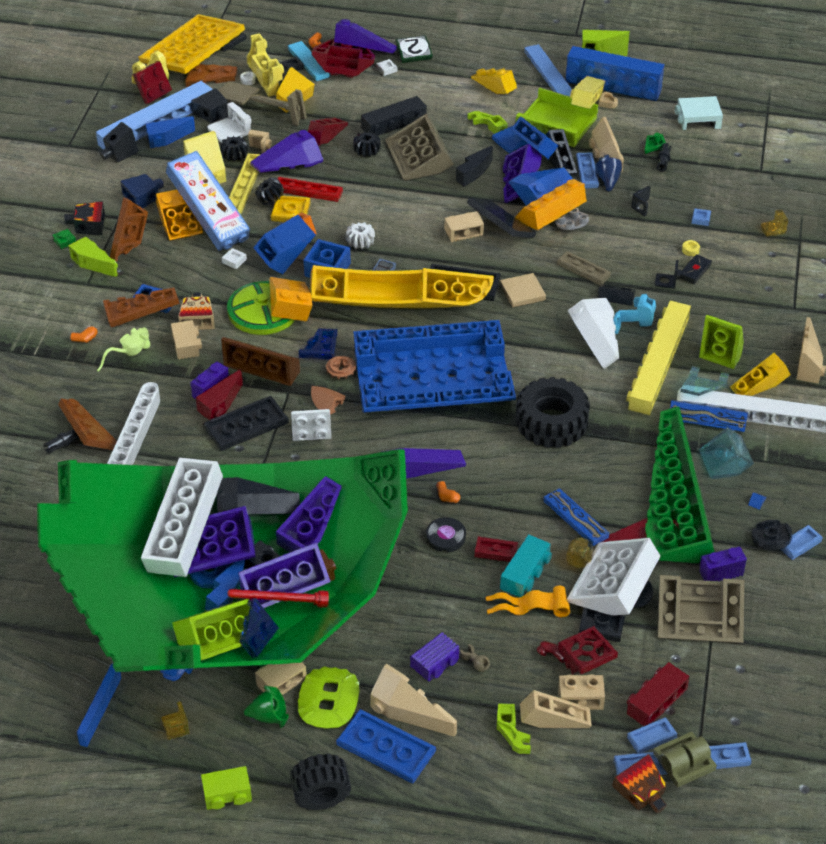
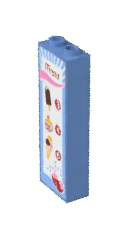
M198 151L167 163L166 174L218 251L229 249L234 244L242 243L248 239L249 226Z

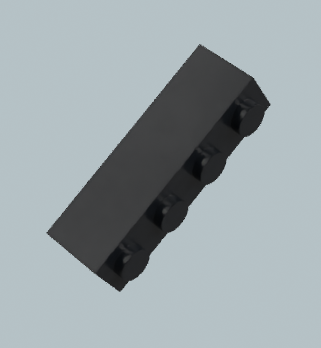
M418 96L362 114L361 128L365 133H376L379 136L405 127L427 114V105Z

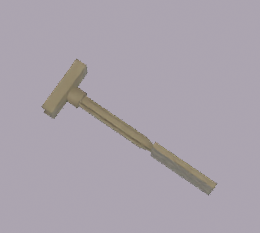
M228 81L218 90L228 102H234L235 104L244 105L248 100L285 108L290 111L292 125L295 126L300 125V119L307 118L302 91L298 89L287 97V102L257 95L256 93L259 92V88Z

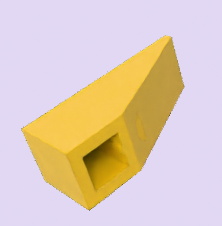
M483 68L477 70L476 74L471 76L473 80L495 94H507L517 88L512 70H505V68L495 70V68L485 70Z
M773 353L731 385L730 388L735 394L753 396L776 387L791 374L785 363Z

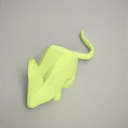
M143 327L138 330L133 328L130 335L128 333L119 340L122 344V349L108 348L103 354L97 371H100L105 357L110 351L135 356L142 348L148 349L150 341L147 328Z

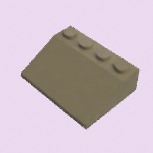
M427 114L385 139L404 181L439 174L454 165L435 125Z

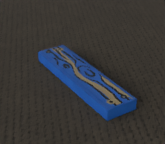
M671 400L670 409L680 407L683 422L745 432L748 412Z
M560 488L544 496V502L586 541L591 542L593 546L609 538V532Z

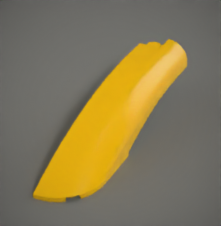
M313 265L309 291L311 292L313 302L377 308L463 307L481 301L491 289L494 276L423 268V270L367 271Z

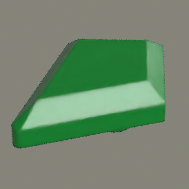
M654 133V135H647L644 153L661 149V145L666 143L663 134Z

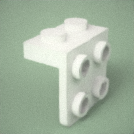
M234 102L227 104V118L208 125V131H215L217 139L221 143L223 139H227V136L233 137L234 135L235 137L240 136L242 138L248 135L251 130L252 121L250 116L243 112Z

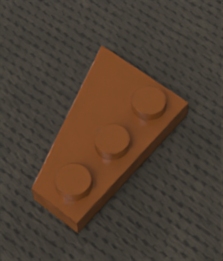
M199 64L190 70L185 84L186 87H189L191 84L199 81L205 84L209 81H214L215 83L235 81L238 68L230 65Z

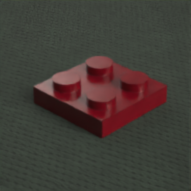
M155 61L132 74L145 104H149L172 90L160 61Z

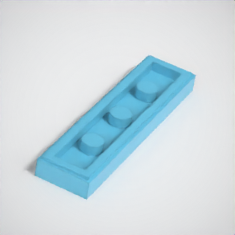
M302 41L288 45L290 53L304 64V68L315 81L330 77L329 72L323 70L312 56V52Z

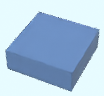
M694 208L691 224L709 226L711 211Z

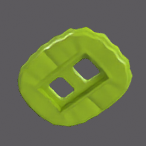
M324 666L320 669H313L310 674L306 675L299 692L298 712L302 720L311 726L325 729L340 728L347 724L355 712L359 697V681L356 675L350 673L347 669H338L336 667L329 668ZM324 684H338L337 691H324ZM322 700L333 701L334 707L332 710L320 709V702Z

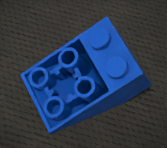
M296 215L264 234L253 248L271 269L283 275L316 234L299 215Z

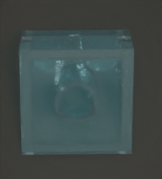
M729 427L699 449L709 476L712 479L740 475L754 464L742 436Z

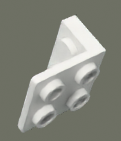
M329 409L291 412L293 441L331 439Z

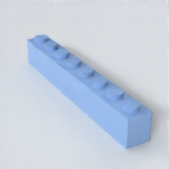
M199 81L96 131L97 143L102 149H105L103 138L120 122L125 123L132 129L135 140L147 136L146 123L183 118L193 113L191 100L213 89L204 82Z

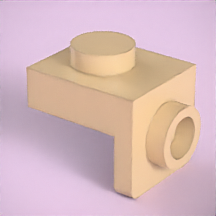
M249 131V147L261 148L262 154L271 148L272 141L269 139V132Z

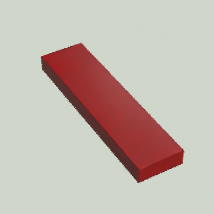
M278 177L277 179L282 183L285 189L283 193L339 202L343 193V187L284 177Z

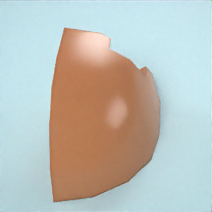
M312 386L311 388L312 401L315 406L320 410L329 409L330 415L336 412L334 409L338 404L342 405L346 397L324 387Z

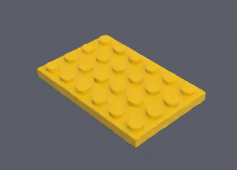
M198 14L138 58L141 63L148 64L150 55L158 50L165 56L168 70L186 74L202 61L209 58L214 52L220 50L222 46L228 44L233 38L239 36L245 30L244 24Z

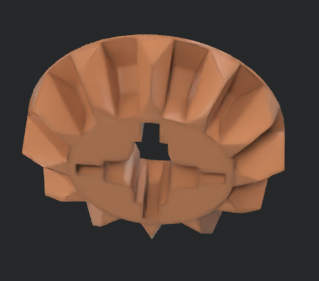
M346 356L333 357L327 362V374H330L332 378L337 377L340 379L344 377L347 379L348 376H353L354 371H356V364L353 359Z

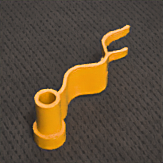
M560 585L555 586L552 593L533 590L519 598L512 597L503 592L486 596V601L505 599L513 605L519 606L514 607L507 603H502L488 609L487 614H492L499 610H508L515 615H524L534 608L553 610L554 615L560 618L570 614V605L567 602L565 587Z

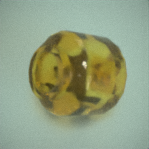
M584 538L573 539L569 543L566 552L568 563L576 568H585L586 564L593 558L594 547L592 543Z

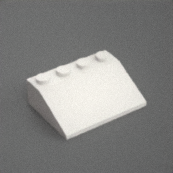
M642 538L599 542L594 550L593 558L592 556L590 557L567 598L568 603L609 615L630 614L660 558V554L651 539Z

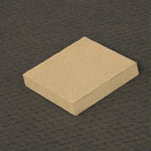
M534 273L500 280V286L512 307L546 300V294Z

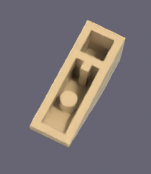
M535 690L520 703L522 723L539 728H590L592 726L590 708Z

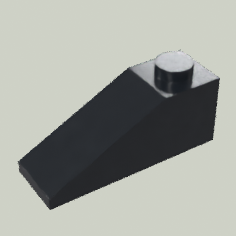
M564 129L549 130L546 136L558 145L549 159L556 168L564 167L570 175L577 174L578 172Z

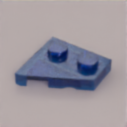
M319 328L315 335L307 341V346L299 350V358L332 359L335 357L338 329Z
M256 598L249 599L247 605L250 606L249 615L244 619V630L240 637L241 645L252 658L258 657L279 629Z

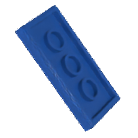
M361 709L336 740L338 746L412 784L436 752L435 746Z

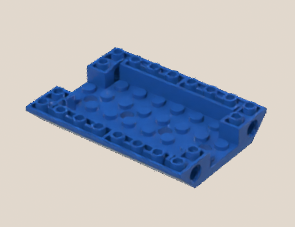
M499 320L353 331L362 412L516 400L511 371H507L505 362V344Z

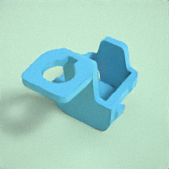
M642 294L641 297H635L633 300L637 310H619L616 312L613 319L616 325L615 334H618L621 322L639 321L642 327L651 326L654 320L656 301L649 298L647 294Z

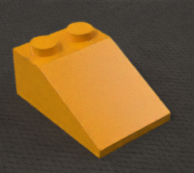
M270 277L271 316L307 322L312 308V297L306 283Z

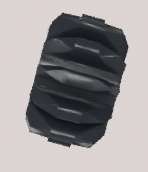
M363 131L362 134L358 133L354 137L353 149L354 152H357V155L371 157V155H376L377 152H380L381 141L376 133L371 134V132L365 133Z
M227 136V139H223L220 144L221 154L228 161L234 160L235 162V160H241L248 153L247 142L240 136Z
M270 177L259 183V186L256 187L255 195L263 205H271L273 202L275 203L277 200H280L285 189L276 177Z

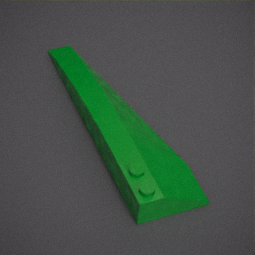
M675 407L660 412L659 436H657V450H655L656 460L653 466L652 490L649 496L650 506L647 511L648 521L645 530L647 538L651 539L660 554L658 561L699 563L701 556L715 552L680 407ZM674 519L678 522L680 530L673 523Z

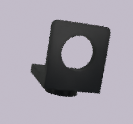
M650 186L637 191L632 197L631 208L644 217L647 216L648 211L647 201L650 197ZM639 205H643V210L639 208Z
M676 260L674 275L656 274V287L675 289L676 280H680L681 270L678 269L679 260ZM662 278H666L669 280V282L662 283L659 280Z

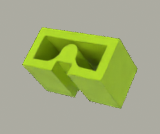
M246 766L201 774L207 810L221 809L225 807V803L234 802V805H243L246 802L252 801Z

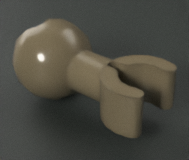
M468 644L469 652L460 650V657L466 661L471 660L477 671L484 672L490 667L489 658L484 655H477L473 645Z

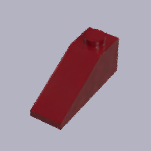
M336 117L310 120L308 133L315 137L317 145L321 146V144L329 143L348 126V122Z
M236 371L197 396V411L208 420L227 413L243 385L242 371Z

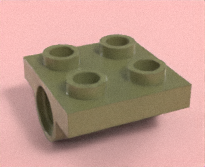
M693 732L655 747L653 750V754L677 788L716 771L717 765L711 758V750L707 741L702 736L696 737Z

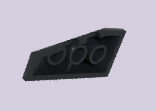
M239 477L222 478L217 491L218 513L246 506L250 517L292 514L300 505V497L297 492Z

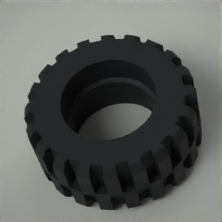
M544 377L538 381L530 382L529 386L526 385L517 397L516 425L519 428V432L523 436L525 435L528 441H533L538 446L544 445L545 448H550V446L561 448L562 445L569 446L572 442L575 443L585 434L588 428L590 410L588 396L580 386H576L572 381L567 382L564 378L555 379V377L545 379ZM552 409L561 411L564 414L547 415L541 411Z

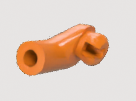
M318 32L308 40L312 49L321 44L319 40L322 36Z

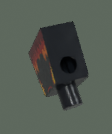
M103 201L77 204L74 214L64 215L65 224H74L76 233L103 235L105 221Z

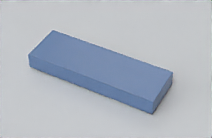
M576 153L580 182L584 183L585 188H598L599 182L593 153Z

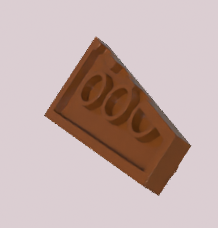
M175 288L152 291L150 295L135 294L134 298L129 299L119 297L117 301L110 302L109 299L103 300L111 328L180 304Z
M60 399L59 407L84 445L108 450L114 449L117 440L77 400Z

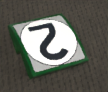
M425 35L395 39L402 63L432 59V51Z

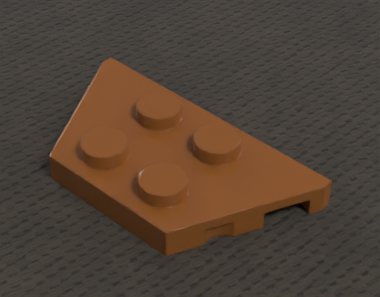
M123 198L110 253V258L116 262L119 255L122 253L126 255L133 248L141 244L148 211L127 198Z

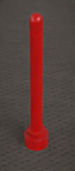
M230 589L227 592L230 598L310 602L313 605H317V607L327 608L329 601L328 591L322 590L314 592V594Z

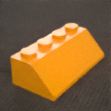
M575 179L568 180L567 183L556 187L555 190L544 194L541 198L525 206L515 218L528 227L539 230L587 201L585 185Z

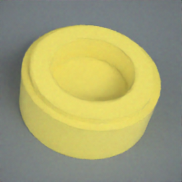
M693 240L683 243L682 252L685 255L695 256L699 254V243Z

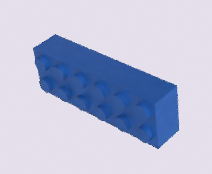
M572 46L567 56L566 82L578 85L586 76L605 80L603 88L605 91L657 101L662 90L665 64Z

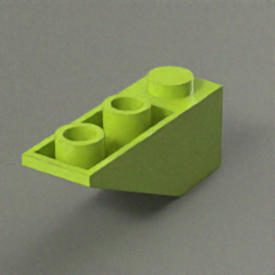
M84 237L69 245L71 259L81 268L114 277L118 276L116 261L111 259L104 250H101L94 241Z

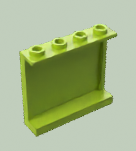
M539 88L538 98L524 114L518 113L516 115L515 123L521 116L545 135L549 130L564 129L569 146L575 147L597 119L598 105L594 104L590 109L571 104L572 99H570V96Z

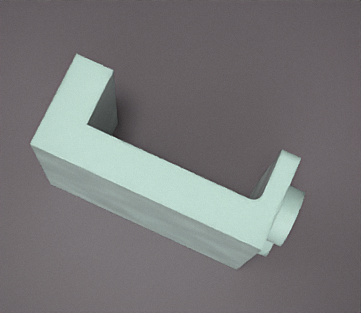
M716 96L678 98V105H675V114L678 115L679 125L681 124L683 130H686L687 123L712 121L715 129H721L723 114Z

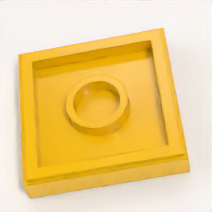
M281 196L280 200H277L274 204L271 221L286 222L301 212L308 214L311 203L310 198Z

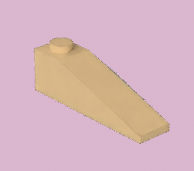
M807 317L796 380L819 383L820 376L824 377L826 366L822 365L823 355L811 318Z
M386 664L370 694L372 709L376 713L383 714L390 719L455 736L457 734V720L437 703L431 704L424 696L425 692L421 689L416 691L407 683L410 680L409 678Z

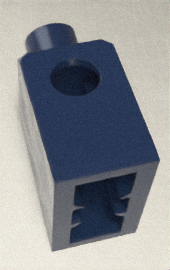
M147 174L120 181L122 195L141 208L155 202L158 189L164 187L161 178L152 180Z

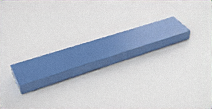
M540 45L525 47V54L552 91L570 96L571 87Z
M746 742L709 746L711 758L717 765L716 769L751 765ZM653 752L614 756L617 775L647 754L651 756L661 775L667 773Z

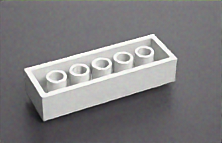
M179 458L141 556L147 572L187 576L223 477L217 461Z

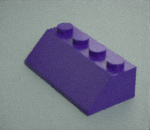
M317 543L238 572L241 590L304 593L330 582ZM250 599L254 612L280 602L278 600Z

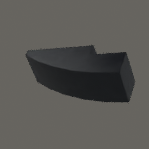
M489 146L465 157V163L456 167V181L465 187L478 179L488 169L493 160V147Z

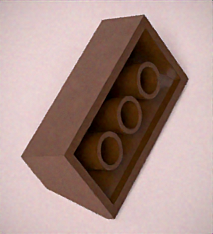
M222 337L221 339L223 363L226 367L288 386L292 385L300 373L299 358L232 338Z

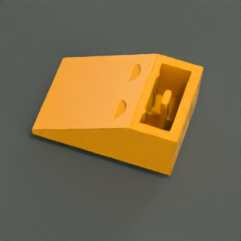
M177 189L156 194L157 208L169 241L203 234L201 224Z

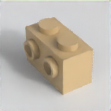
M603 675L559 676V698L589 707L590 710H604L605 690Z

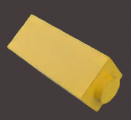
M291 67L276 93V99L287 102V97L298 89L302 91L303 101H306L313 96L315 84ZM279 107L280 109H282V110L285 111L286 113L289 112V111L286 110L285 108Z

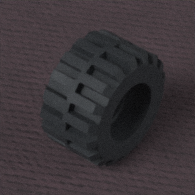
M317 754L316 756L307 757V759L299 761V764H296L293 770L290 771V781L295 802L301 808L314 811L328 809L343 802L350 795L351 784L346 764L337 755Z

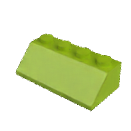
M250 599L233 602L172 622L177 642L180 646L200 644L201 660L261 639Z

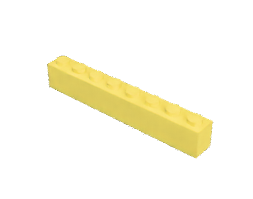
M670 301L668 306L664 307L662 312L663 318L658 320V330L653 332V342L648 344V354L643 356V366L638 368V378L633 380V390L628 391L626 401L629 402L628 410L647 415L651 414L689 321L690 305Z

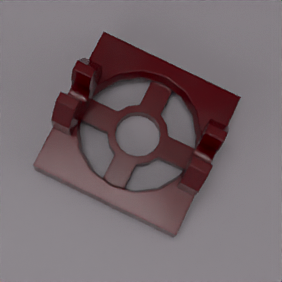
M594 626L558 642V649L564 654L566 668H571L572 675L578 672L582 675L618 658V652ZM578 643L579 649L572 652V647ZM590 645L594 649L592 651H584L582 647ZM585 655L590 656L592 660L586 662L578 660L577 657Z

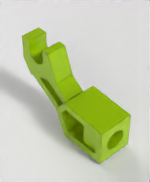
M473 111L467 114L468 120L473 119V125L487 124L488 129L494 134L507 129L508 123L500 115H490L480 111Z
M498 704L497 730L501 732L512 747V750L519 754H530L531 745L523 744L530 743V735L517 731L515 728V704Z

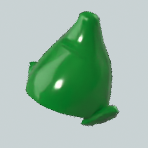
M264 685L266 691L258 695L245 708L244 715L263 723H279V727L283 728L289 718V713L286 714L283 695L277 687Z

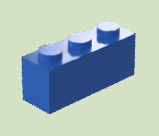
M521 116L511 128L514 133L547 159L558 147L555 142Z

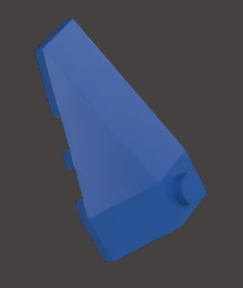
M563 167L520 174L510 180L509 184L527 206L532 201H536L544 194H548L555 190L556 187L567 183L568 180L573 178Z

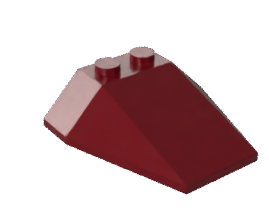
M334 38L313 47L312 56L323 70L329 72L330 75L343 74L345 77L352 78L358 76L374 64L375 55L370 49L336 43Z

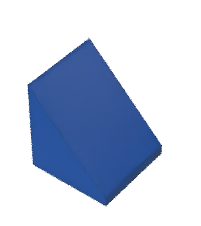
M753 492L748 506L760 510L766 497Z

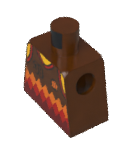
M649 754L614 778L612 786L637 810H641L649 804L657 814L667 806L660 797L665 792L667 785Z

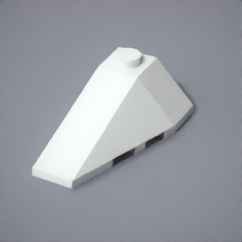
M606 298L584 299L568 310L570 316L601 366L605 369L618 360V343L615 339L616 325L613 321L614 310Z

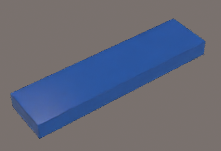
M113 663L110 665L77 730L80 746H88L122 678L121 672H116L113 668Z

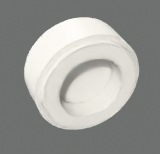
M250 71L242 73L240 75L241 83L253 85L256 82L255 73Z

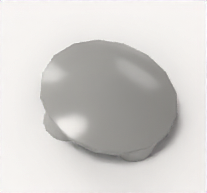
M575 208L556 219L555 225L564 230H574L585 226L589 222L588 214L579 212V209Z

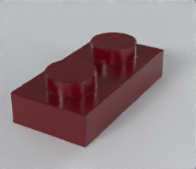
M478 537L474 557L510 562L517 552L518 542Z

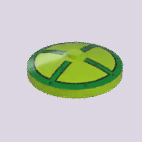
M269 281L246 284L237 289L227 302V313L230 322L236 328L246 333L255 335L273 334L288 328L295 322L293 319L271 316Z

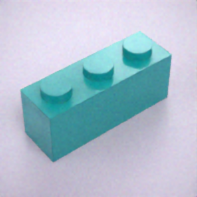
M528 534L502 573L500 589L517 597H522L526 592L531 591L535 578L540 577L544 564H548L552 557L550 552L551 543Z

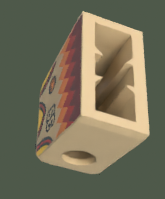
M199 292L193 293L192 297H185L179 312V322L193 320V324L198 326V330L215 329L210 298L207 296L203 297Z

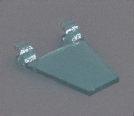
M692 366L690 374L681 387L680 392L700 396L719 388H727L729 374L721 372L719 381L697 377L700 368Z

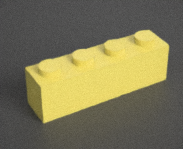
M586 76L572 89L570 94L571 104L590 109L600 98L605 80Z

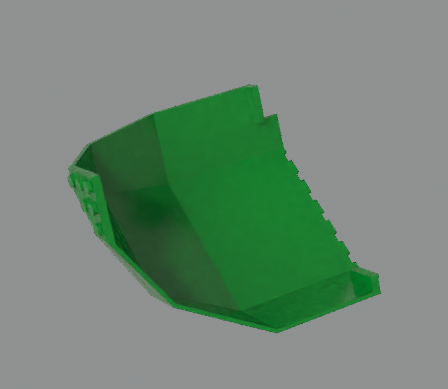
M397 449L346 458L283 463L219 465L223 475L222 478L239 477L299 493L300 504L325 476L341 485L342 488L326 530L318 544L319 550L323 549L327 557L333 559L336 570H334L335 580L302 593L314 594V592L319 590L328 591L329 601L327 608L317 607V605H313L310 602L280 601L254 612L261 636L260 640L201 660L200 644L181 646L178 644L172 622L207 611L205 609L206 596L213 591V588L197 586L191 580L190 574H187L186 577L178 576L174 578L173 575L147 572L141 560L142 553L176 466L80 463L77 460L58 462L59 504L37 503L38 547L41 552L47 554V562L52 570L59 573L61 577L59 581L65 591L71 593L74 597L72 602L79 613L84 614L87 618L85 623L92 634L99 637V645L103 652L114 661L112 666L116 672L301 663L374 597L408 512L405 450ZM217 494L209 515L218 513ZM291 514L250 517L255 544L261 540L266 545H270L279 556L289 553L277 545L276 531ZM210 568V569H206L205 571H206V572H212V571H214L215 569ZM234 598L232 603L244 600V598Z

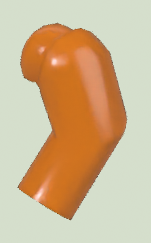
M90 326L81 333L72 332L70 339L75 342L88 343L96 337L98 331L95 327Z
M440 481L436 484L440 500L448 503L459 502L460 494L454 490L447 489L445 482Z

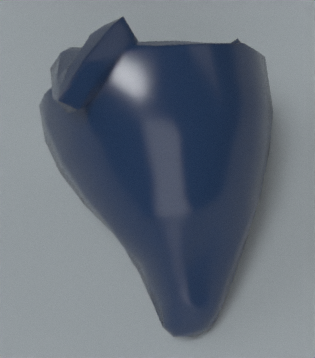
M609 154L600 157L599 161L595 164V170L600 179L603 180L608 192L612 191L622 171L621 160L609 157Z

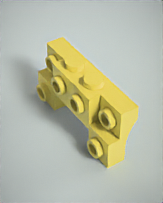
M260 33L251 35V48L247 55V64L252 72L255 73L256 78L268 97L274 96L277 93V88H279L278 81L283 80L282 73H284V67L276 58H269L266 53V48L268 47L266 39H263Z

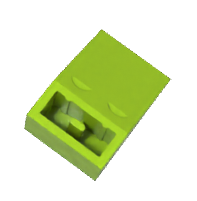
M583 30L581 48L627 57L630 32Z

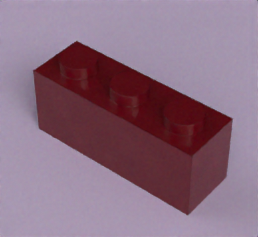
M670 662L663 668L659 667L651 680H646L636 694L630 695L627 700V715L643 726L655 722L688 689L690 676Z

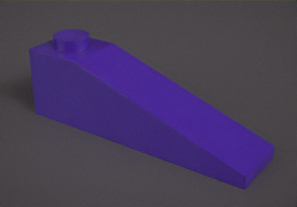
M342 19L336 23L334 42L389 53H394L397 50L396 45L356 23L350 22V20Z
M300 130L289 135L252 160L250 165L261 173L278 171L280 167L294 169L296 165L310 167L323 162V157L315 137L306 130Z
M530 144L505 156L503 164L505 177L503 182L506 183L504 187V202L506 203L519 197L509 184V181L520 174L537 172L541 165L542 154Z
M392 449L405 450L406 479L466 466L461 450Z
M325 476L276 531L277 545L288 552H292L313 543L319 544L342 486Z

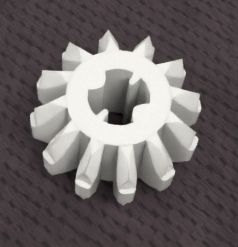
M366 222L352 223L351 226L347 227L346 240L349 243V247L354 246L355 249L369 248L374 242V229L371 225H366Z

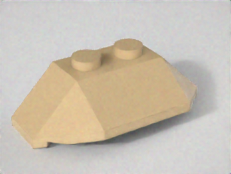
M602 117L592 131L589 146L593 149L594 158H597V161H599L600 157L608 154L609 157L621 160V172H623L624 158L607 118Z

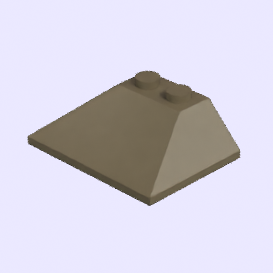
M660 575L658 638L743 643L745 580L723 579L721 582L683 580L681 576Z

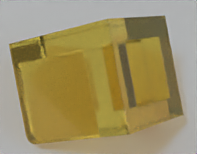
M775 210L774 220L761 223V228L766 237L785 234L788 219L783 210Z
M181 701L177 702L178 712L161 718L168 740L190 734L188 720Z

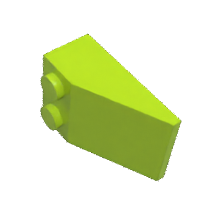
M706 315L699 358L734 369L743 350L742 326Z

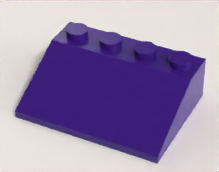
M246 506L208 516L188 574L256 557L254 534Z

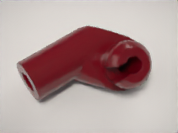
M547 641L540 642L536 649L540 655L546 656L550 652L561 663L565 662L564 654L558 649L557 644Z

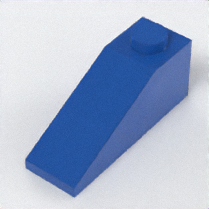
M194 116L146 123V134L150 148L166 146L194 132Z

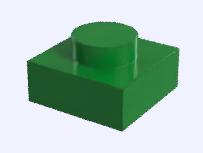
M68 229L52 235L53 241L60 249H64L76 242L75 236Z

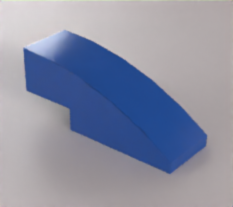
M245 560L234 562L214 579L213 591L206 596L205 609L207 611L232 603L234 598H230L227 592L230 589L239 590L238 572L244 570Z

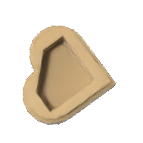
M610 92L601 94L599 107H617L618 99L613 97Z

